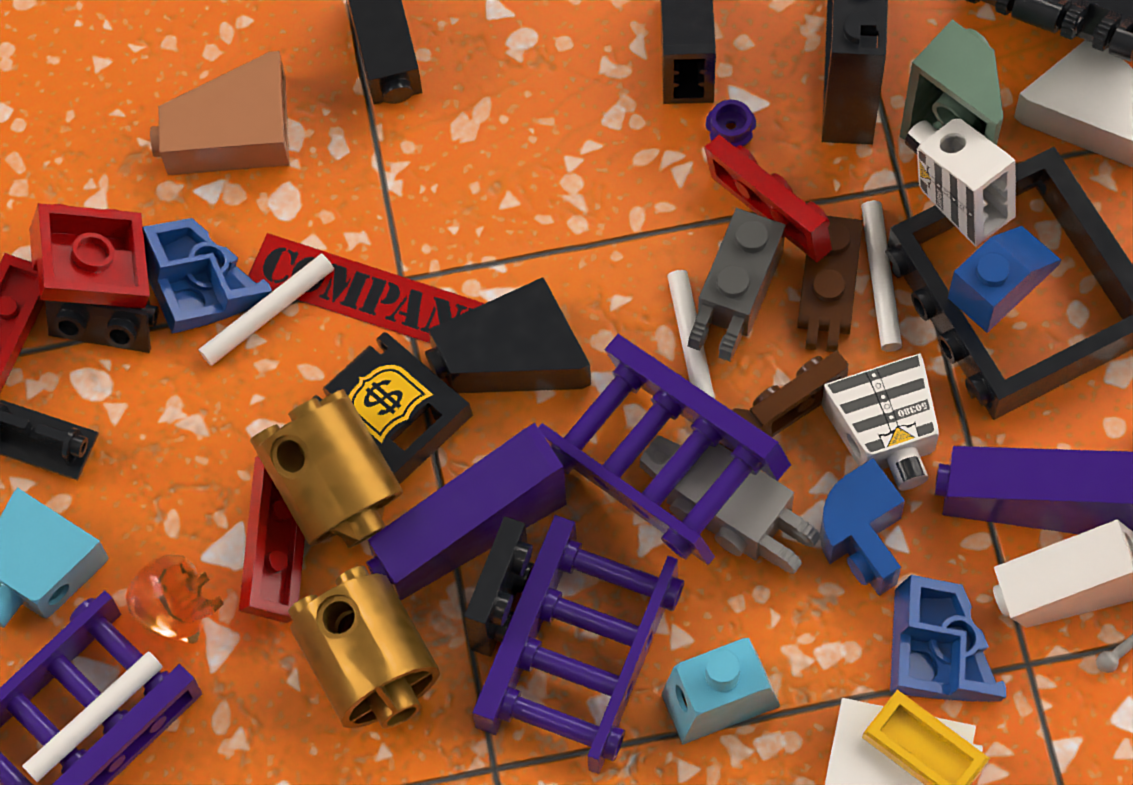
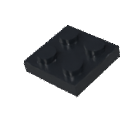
M506 516L502 520L464 615L470 649L489 657L492 656L497 641L502 642L514 614L510 609L517 592H523L534 566V563L530 562L533 545L527 542L525 523Z

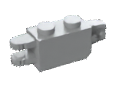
M657 435L641 456L640 468L654 479L681 445ZM718 444L716 447L709 446L667 496V503L671 505L669 507L670 511L679 520L683 521L732 462V452L721 444ZM761 470L757 475L749 474L706 526V529L715 534L716 542L731 554L741 556L744 553L755 561L759 556H762L790 574H794L798 570L802 560L791 549L773 539L778 529L809 547H814L821 538L820 533L814 526L792 512L794 492Z

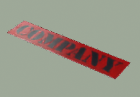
M270 233L266 234L248 275L256 283L264 279L269 283L272 291H274L322 253L330 261L334 270L296 300L430 344L428 329L485 304Z

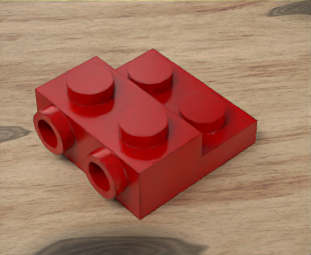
M37 204L29 232L32 270L38 271L40 300L133 308L146 307L150 292L141 213L119 211L117 209L74 207L64 204Z

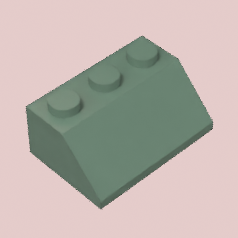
M952 19L912 62L900 137L905 140L911 128L920 121L926 120L939 130L952 119H962L997 145L1003 122V110L995 50L989 46L988 41L979 32L970 28L965 29Z

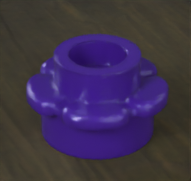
M730 99L718 103L706 118L705 126L710 131L711 141L720 134L735 147L738 145L745 146L753 137L752 130L756 128V118L743 102ZM728 123H734L736 127L734 129H728L726 125Z

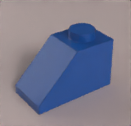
M1023 226L1016 227L990 237L954 271L948 299L988 333L1060 265L1061 259Z

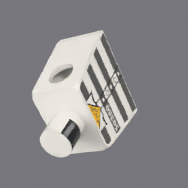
M952 119L939 130L926 120L920 121L911 128L905 138V144L917 155L919 186L922 192L975 247L1016 217L1014 158L962 119Z
M921 353L824 384L822 398L824 412L859 467L874 458L881 469L890 468L898 490L901 491L920 486L928 480V474L920 457L935 451L939 431Z

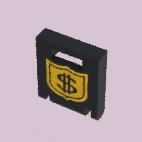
M383 332L376 338L379 347L384 351L382 354L373 347L368 346L323 387V391L326 396H329L341 389L345 390L398 483L401 484L467 422L473 414L470 404L392 336L387 332ZM314 395V396L311 398V399L317 398V399L319 400V402L322 400V399H321L319 396H317V395ZM430 407L436 422L404 451L393 441Z

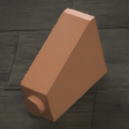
M280 51L268 52L158 106L159 126H151L150 128L153 156L162 158L167 175L290 165L286 75Z

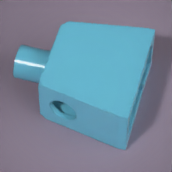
M18 487L13 492L0 516V627L2 628L7 625L21 605L29 608L42 618L50 617L109 559L100 540Z
M742 638L675 665L662 691V698L682 745L780 707L760 657L749 638Z

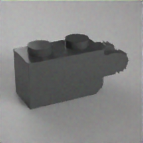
M739 208L735 209L700 293L698 315L691 330L687 347L700 351L707 340L711 324L725 328L727 332L720 342L718 358L731 362L742 335L748 336L752 330L783 254L785 224Z

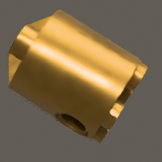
M344 389L327 396L320 402L317 398H313L299 405L288 413L292 420L281 428L278 424L268 427L250 439L256 453L310 546L335 535L341 536L348 548L369 539L386 527L382 520L384 507L403 493L400 484Z
M356 566L345 571L336 579V587L326 591L319 597L317 595H310L294 603L288 611L293 620L290 629L343 727L357 728L379 721L383 729H388L402 724L419 712L421 704L418 698L435 684L440 676V672L387 576L378 573L369 574L365 566Z

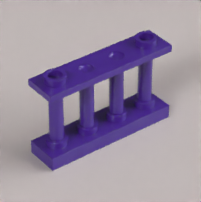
M617 334L604 349L616 367L612 372L615 378L564 438L543 423L538 428L562 463L565 474H569L572 469L576 470L664 533L661 540L677 555L687 559L692 553L709 565L715 556L701 537V532L750 473L757 475L762 470L778 481L791 466V463L778 441L620 334ZM640 388L644 389L653 396L651 398L652 407L603 465L581 451L631 391L637 393ZM679 415L683 416L693 423L690 426L693 432L645 490L640 493L622 480L620 477L670 418L676 420ZM721 442L733 451L731 453L733 460L681 522L660 507V505L709 446L716 447Z
M555 515L472 714L475 728L496 735L502 720L510 723L515 718L591 747L588 753L589 771L599 774L605 759L614 761L620 750L625 730L618 726L664 610L674 611L681 596L684 580L677 578L678 559L667 556L660 576H654L583 550L582 543L577 542L575 522ZM576 570L651 597L640 626L562 598V592L556 589L563 572L572 574ZM553 619H557L630 646L631 648L620 676L541 647L542 641L537 640L536 637L543 620L551 623ZM535 668L611 696L600 726L522 698L521 691L515 689L522 671L531 672Z
M105 590L96 599L89 598L82 602L71 614L70 623L0 687V728L14 716L43 746L58 734L60 730L30 701L54 677L85 708L92 703L102 692L71 661L95 639L126 670L143 656L112 625L121 615V612L113 598ZM180 664L170 673L168 671L156 673L143 685L145 697L130 711H120L117 709L102 723L104 726V736L89 750H79L75 747L59 762L63 766L61 770L62 775L52 785H108L202 695L195 678ZM0 752V784L33 785Z

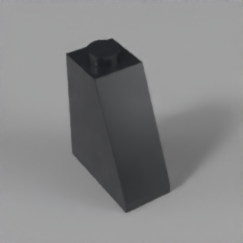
M346 0L373 105L383 102L400 103L409 99L412 95L423 93L419 68L402 0Z
M660 0L663 104L714 103L716 43L713 0Z
M544 277L428 329L432 347L425 351L428 363L433 373L440 379L446 377L451 388L457 393L583 389L591 385L590 363Z

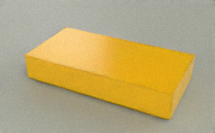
M898 689L863 732L862 736L864 740L924 785H972L990 760L988 756Z

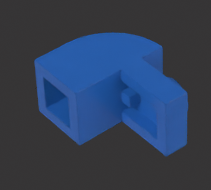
M874 458L841 478L829 492L823 509L820 540L823 553L829 564L848 553L850 556L847 557V563L854 576L862 585L870 583L880 596L897 585L901 566L877 534L901 519L905 500Z

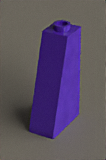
M536 423L523 429L368 539L373 557L366 562L371 574L386 575L400 601L491 549L504 516L525 523L527 528L567 505L564 467Z
M953 446L949 464H938L934 495L944 497L942 512L944 516L1072 534H1081L1118 519L1133 531V452Z

